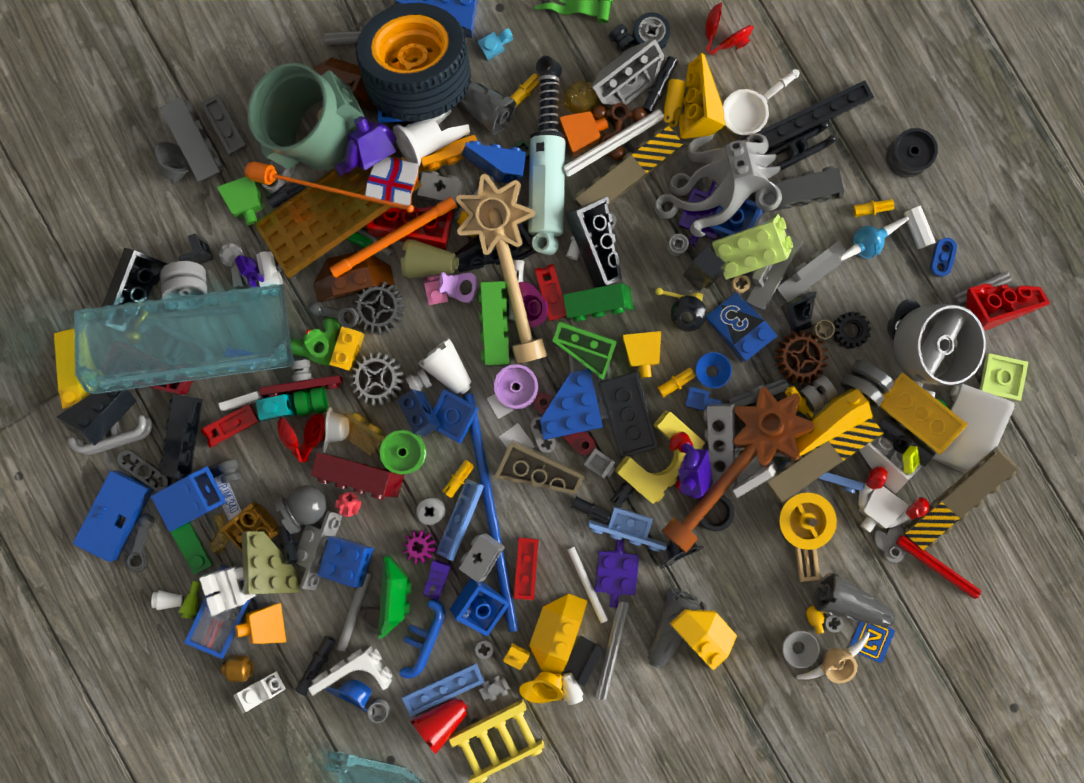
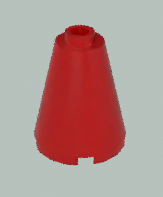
M453 698L412 719L410 722L433 753L436 754L467 715L465 710L468 707L461 698L459 700Z

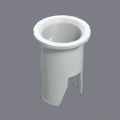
M449 110L445 114L433 119L414 121L405 127L398 124L393 127V133L397 137V146L406 161L417 163L420 166L421 158L432 154L463 136L469 135V125L451 127L441 131L438 125L451 113V110Z

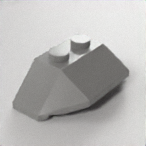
M651 39L629 48L598 73L591 87L602 104L615 105L616 103H624L627 105L655 83L661 61L664 59V54L656 39Z

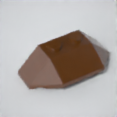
M330 57L311 68L321 76L330 70L350 85L360 108L375 111L376 107L367 96L358 65Z
M357 252L328 258L313 283L317 301L322 303L352 296L356 293L360 294L363 293L362 289L367 290L375 286L381 287L383 282L387 283V287L391 284L395 285L391 266L375 255H372L335 278L329 267Z

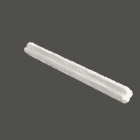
M659 109L566 164L563 169L565 174L571 176L662 121L664 114Z

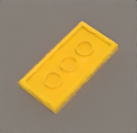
M902 372L894 381L895 385L891 391L883 394L884 401L880 407L941 456L968 424Z

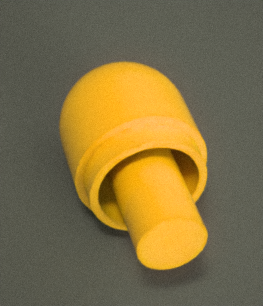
M814 605L808 607L806 611L808 622L811 626H814L816 634L824 633L822 624L825 623L823 613L817 611Z

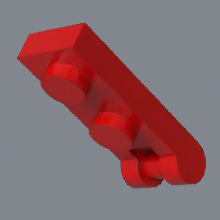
M554 264L547 265L548 267L540 269V267L534 269L541 295L548 304L547 316L549 322L567 317L565 302ZM543 276H551V280L544 281Z
M247 404L202 428L201 432L203 436L206 435L209 448H212L260 421L251 404ZM216 429L219 433V436L215 437L213 431Z

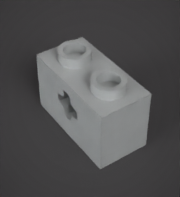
M434 171L422 172L420 180L422 186L418 189L417 193L420 200L438 204L452 196L458 206L456 197L461 194L463 186L458 177L452 175L443 177ZM443 185L444 189H441L440 192H438L437 188H440V186Z
M486 533L477 535L473 539L471 550L469 553L466 552L460 561L462 565L459 570L478 583L486 579L505 548L504 545Z

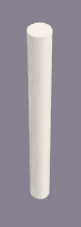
M571 547L567 551L600 623H604L608 619L575 547Z

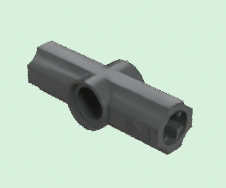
M785 378L765 386L761 385L748 390L744 394L728 399V404L734 403L735 407H756L760 388L766 387L775 400L786 397L785 391L789 385Z

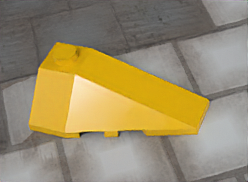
M701 53L688 64L685 81L688 88L686 97L683 99L685 107L684 113L679 118L680 138L682 139L712 136L725 126L724 109L705 54Z
M75 329L54 333L58 391L62 409L66 410L107 384L105 378L98 377L100 372L96 367L97 365L91 359L87 348Z
M850 389L833 398L810 420L814 424V431L795 439L800 456L873 417L868 400L858 389Z

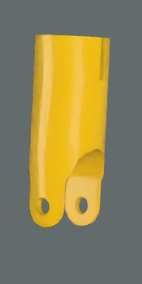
M671 79L668 82L663 120L669 123L670 127L677 126L683 105L686 82L679 79Z

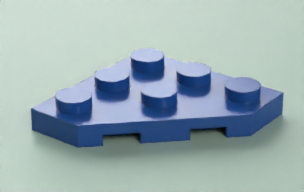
M590 369L571 372L540 419L543 440L603 428Z

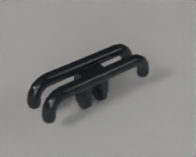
M823 121L815 128L767 151L765 154H776L777 156L786 152L788 159L774 165L780 166V171L827 148L836 141V137L830 135L822 142L808 148L807 140L828 128V122Z

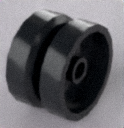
M910 128L902 132L888 146L886 162L890 170L896 175L904 178L915 177L935 162L938 154V144L934 136L928 131L921 128Z

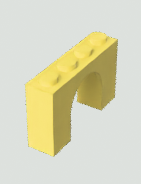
M665 410L653 424L669 441L673 434L683 431L688 434L695 449L703 450L702 446L705 442L670 411ZM679 450L674 451L671 464L665 470L658 473L645 471L631 457L626 455L614 471L644 498L654 504L663 498L664 491L668 486L671 487L676 483L679 467L686 454L681 453Z

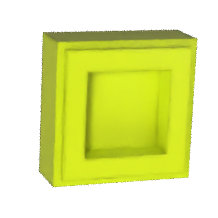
M910 446L902 455L904 473L912 474L919 465L917 446Z

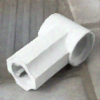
M264 251L256 254L260 274L264 277V282L259 281L262 292L283 289V280L280 272L277 270L276 259L272 252Z

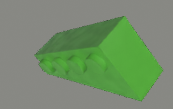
M505 281L481 282V291H478L479 303H482V311H479L480 323H483V330L480 331V341L484 342V350H481V362H485L486 367L509 366Z

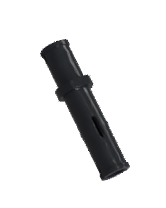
M667 57L653 87L649 89V95L642 106L646 113H653L658 101L662 99L663 91L678 64L675 58Z
M324 636L318 650L314 651L313 659L295 688L297 693L303 696L307 695L308 688L313 684L312 680L316 678L323 664L328 661V655L336 640L329 636Z

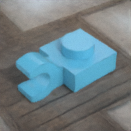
M508 28L501 32L499 36L493 32L477 42L487 60H490L505 51L502 45L512 41L513 34Z

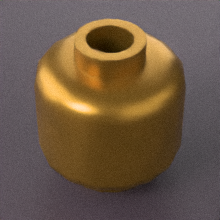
M230 655L226 662H223L221 671L229 682H245L253 675L254 663L247 655Z

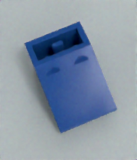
M478 141L465 143L462 156L489 176H492L496 181L511 183L514 180L520 181L523 176L526 152L521 151L520 148L510 147L505 149L501 148L498 144L486 146L481 145V142Z
M208 466L151 496L169 532L226 504Z

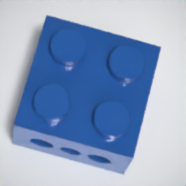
M329 536L317 576L353 588L363 587L374 548L339 536Z

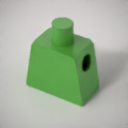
M243 177L217 187L231 213L236 218L244 217L246 225H253L258 221L255 212L263 210L258 182Z

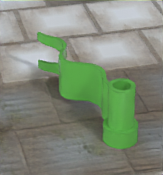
M558 0L566 6L556 3H544L535 5V10L549 9L562 15L583 13L597 17V22L608 23L610 5L613 4V0Z

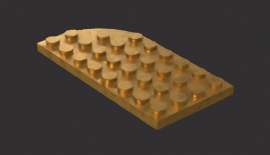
M389 155V156H388V157H390V158H395V159L402 160V159H400V158H398V157H396V156H393V155ZM357 166L349 174L345 172L341 177L334 168L315 181L314 184L365 195L367 181L373 166L366 170ZM418 178L413 192L422 186ZM308 186L254 225L286 276L291 278L392 206Z

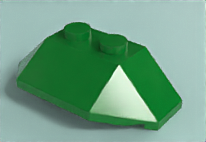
M386 555L383 558L378 639L386 636L405 619L406 614L410 613V602H407V595L411 594L412 582H408L409 576L391 555Z

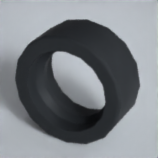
M722 495L718 501L722 502L726 507V518L719 524H712L703 517L699 524L705 529L714 532L722 531L733 522L735 516L734 505L725 495Z

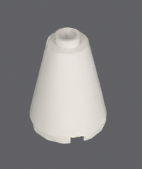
M449 338L431 350L426 359L422 358L418 362L420 367L455 394L459 392L464 394L471 388L469 384L472 381Z

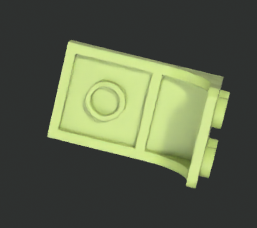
M776 214L770 220L760 225L712 242L716 255L725 262L722 269L724 270L723 274L726 280L787 260L791 248H793V242L791 237H787L785 233L786 223L783 217L780 218L779 214Z

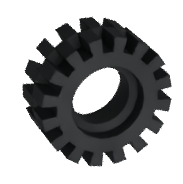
M849 312L839 316L833 323L835 333L832 337L835 336L836 338L834 341L840 343L839 346H844L846 349L856 348L868 341L867 338L871 335L869 334L871 327H868L870 322L865 320L867 317L861 316L859 312ZM847 323H854L858 327L856 337L850 338L844 333V327Z

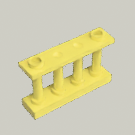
M523 699L450 736L449 741L452 747L458 745L462 748L474 773L470 775L469 783H482L488 779L487 776L529 755L533 757L542 752L544 748L543 739L535 741L523 717L524 711H526V704ZM512 717L516 719L528 744L526 748L517 751L505 726L506 720ZM492 727L498 729L510 753V756L500 761L487 736V730ZM474 736L480 738L492 765L482 770L468 743L469 739Z

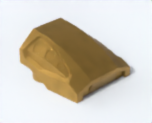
M253 501L226 523L220 531L224 532L242 552V532H265L271 540L280 532V529L270 513L262 505Z

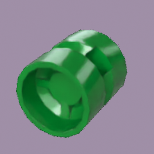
M323 386L312 388L310 392L307 390L294 392V404L299 417L311 415L312 411L316 414L327 412L328 401Z

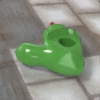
M327 317L323 320L325 332H322L320 329L307 330L303 336V342L297 338L289 341L287 344L288 351L294 356H301L321 365H330L340 329L339 321L336 318Z

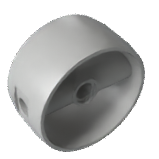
M930 304L912 310L902 319L894 337V353L901 370L911 379L929 385L948 386L968 380L980 367L986 348L984 330L978 318L968 309L952 304ZM942 312L920 348L921 337L926 324L936 313ZM957 336V352L954 361L944 374L936 378L933 375L945 355L953 351L954 340Z

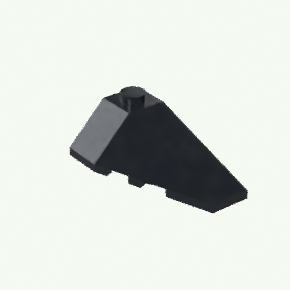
M525 221L517 224L522 245L516 247L508 243L512 260H522L537 252L532 246L533 237L528 233ZM479 235L455 252L456 258L459 259V272L480 269L485 265L493 263L500 265L497 248L495 247L491 254L485 255L482 251Z

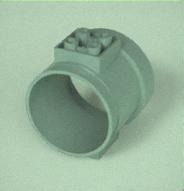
M298 63L283 64L265 74L254 88L248 105L249 127L256 140L261 144L262 154L266 159H270L288 170L299 162L315 170H330L335 168L338 163L344 162L346 147L349 141L348 135L357 129L354 120L364 116L350 85L330 70L321 76L310 67ZM323 100L322 113L314 130L305 139L296 144L297 128L302 116L311 106Z

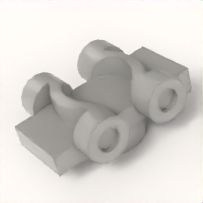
M496 675L492 678L494 682L490 683L489 680H486L482 684L483 687L479 691L484 701L489 699L492 702L497 699L496 696L498 694L501 697L508 694L507 690L510 687L505 677L501 678L500 675Z

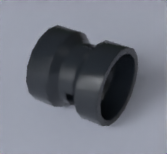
M624 24L614 28L608 35L612 42H616V48L620 53L627 50L635 42V38L627 33V28Z

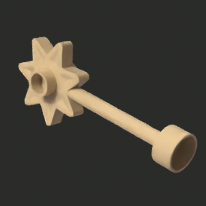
M482 174L480 176L478 195H458L456 197V201L469 214L458 228L457 233L459 235L479 234L482 251L485 255L491 254L494 248H497L521 342L512 345L516 364L540 359L547 356L543 338H532L508 244L510 243L516 247L522 245L517 224L534 217L535 211L517 204L521 187L519 181L514 180L498 189L488 175Z

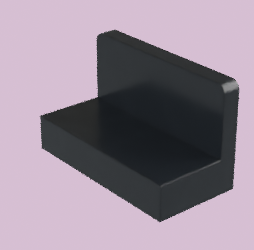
M197 234L188 236L193 251L178 257L180 261H190L198 264L214 259L208 242Z
M580 636L563 673H572L577 683L585 687L603 651L602 646Z

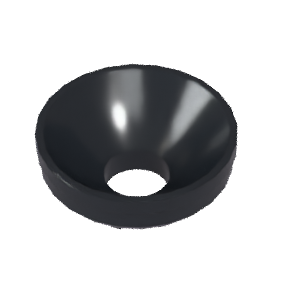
M686 295L678 298L671 308V320L682 331L691 332L699 329L707 317L706 306L699 298ZM683 312H690L693 315V320L685 322L681 314Z

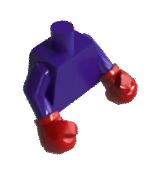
M683 431L677 432L671 436L669 448L672 452L679 450L686 455L679 467L680 479L675 483V486L684 495H689L692 498H703L705 492L713 485L708 450L695 449L687 433Z

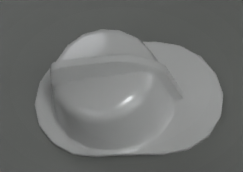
M331 407L328 408L326 414V435L323 453L326 452L330 442L346 439L350 430L349 418L333 412Z

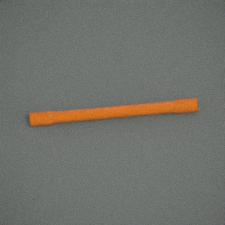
M452 196L438 203L434 208L383 238L329 267L332 274L337 278L358 263L435 218L458 207Z

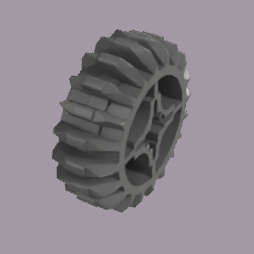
M383 282L381 287L375 286L367 290L362 289V295L359 293L355 294L359 298V300L352 301L353 304L357 305V307L353 308L358 312L360 319L357 325H364V331H368L371 327V334H375L376 329H378V334L382 335L383 328H385L387 333H390L389 326L396 329L397 326L394 322L402 323L398 316H405V312L400 311V309L406 308V305L399 304L404 300V297H397L400 291L397 289L393 292L394 285L392 284L387 288V283ZM379 293L374 301L365 302L371 295ZM385 294L392 297L394 308L386 306ZM380 303V305L385 309H382V311L377 312V310L373 307H375L376 305L378 306V304ZM364 308L372 311V322L366 319ZM392 314L387 321L378 323L383 315Z

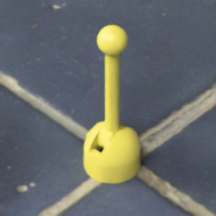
M657 288L655 290V293L657 295L663 294L676 298L685 296L681 294L664 291L662 288ZM694 292L690 295L702 301V293Z

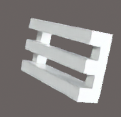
M256 391L221 402L219 407L222 411H230L247 404L256 403V400L264 399V397L260 395V392Z

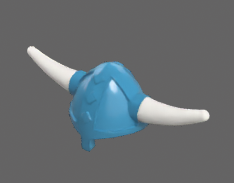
M904 217L880 229L873 226L859 228L853 236V246L843 253L839 260H844L856 254L864 259L877 256L881 253L884 246V238L908 221L909 218Z

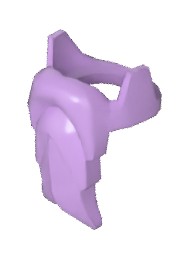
M441 272L438 287L440 293L443 292L451 298L469 304L474 300L478 289L477 278L474 274L446 275L444 272ZM465 280H469L472 283V291L468 295H463L460 291V286Z

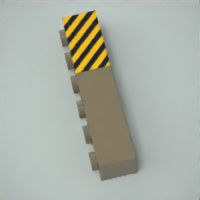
M670 126L665 129H658L650 141L645 140L638 146L636 152L626 154L622 158V163L618 166L617 164L612 165L607 170L608 173L604 177L598 176L593 180L592 186L587 190L586 188L580 190L576 194L575 204L581 207L608 196V206H610L679 152L683 147L682 141Z
M871 417L825 442L814 451L811 450L803 454V458L798 462L795 460L790 461L784 466L786 470L782 473H779L777 470L773 477L769 479L770 481L766 483V486L778 503L781 504L882 435L883 432Z
M996 446L929 505L930 509L925 516L914 518L904 526L905 534L922 550L932 547L937 542L939 536L947 534L953 528V524L958 520L962 521L969 513L968 511L973 507L980 506L989 493H995L1003 481L1014 477L1017 470L1015 462Z

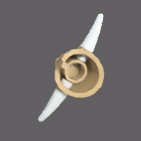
M866 632L858 642L844 650L829 648L824 655L823 663L810 672L797 675L796 678L813 679L826 675L830 681L835 683L850 681L855 677L858 666L854 656L863 648L870 633Z

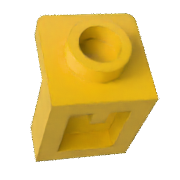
M512 643L503 661L521 670L524 663L527 662L530 652Z

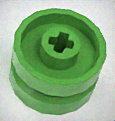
M406 430L390 433L382 441L380 447V459L385 468L392 473L400 475L410 474L420 469L427 456L426 444L423 439L413 434V432ZM403 448L406 450L405 456L400 454V450H403Z

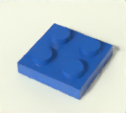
M443 389L433 409L441 425L435 430L457 443H462L479 407L449 390Z

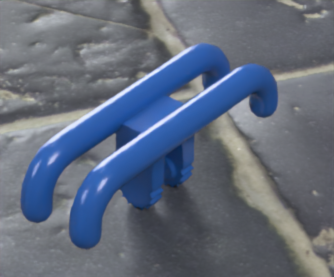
M432 599L427 602V606L435 613L429 631L415 625H409L408 629L411 632L417 633L426 639L422 642L405 636L403 640L405 643L417 647L421 651L414 668L404 667L399 671V675L403 678L410 679L416 677L426 666L446 614L445 607L438 600Z

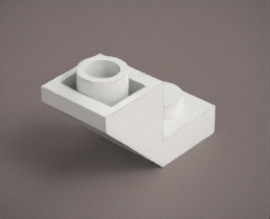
M276 671L233 696L241 712L245 713L284 691L286 688Z

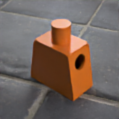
M590 111L562 116L559 119L560 127L565 135V140L572 157L598 144L601 138L599 132L609 128L605 117L594 120Z

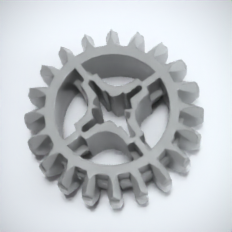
M371 352L369 353V360L363 355V363L358 360L356 361V364L359 365L358 369L355 367L351 368V370L356 372V375H349V378L355 379L354 382L350 383V386H357L352 392L354 394L360 392L357 398L361 400L365 397V404H368L371 400L372 406H376L378 400L382 406L384 405L383 399H386L388 403L391 402L390 395L397 398L398 395L394 393L395 389L398 391L402 390V388L397 386V383H404L403 380L398 379V377L403 376V372H396L401 366L399 364L393 366L396 362L394 358L388 362V354H385L382 359V353L378 352L375 358ZM375 363L385 364L378 371H372L368 368V366ZM389 370L392 373V383L390 387L385 382V377L388 374L387 372ZM363 372L368 376L365 388H363L361 383ZM371 374L376 375V376H379V375H380L381 378H379V379H381L380 382H381L382 384L377 383V382H374V383H373L372 381H373L374 379H372L373 376H372ZM376 387H381L386 391L380 395L368 394Z

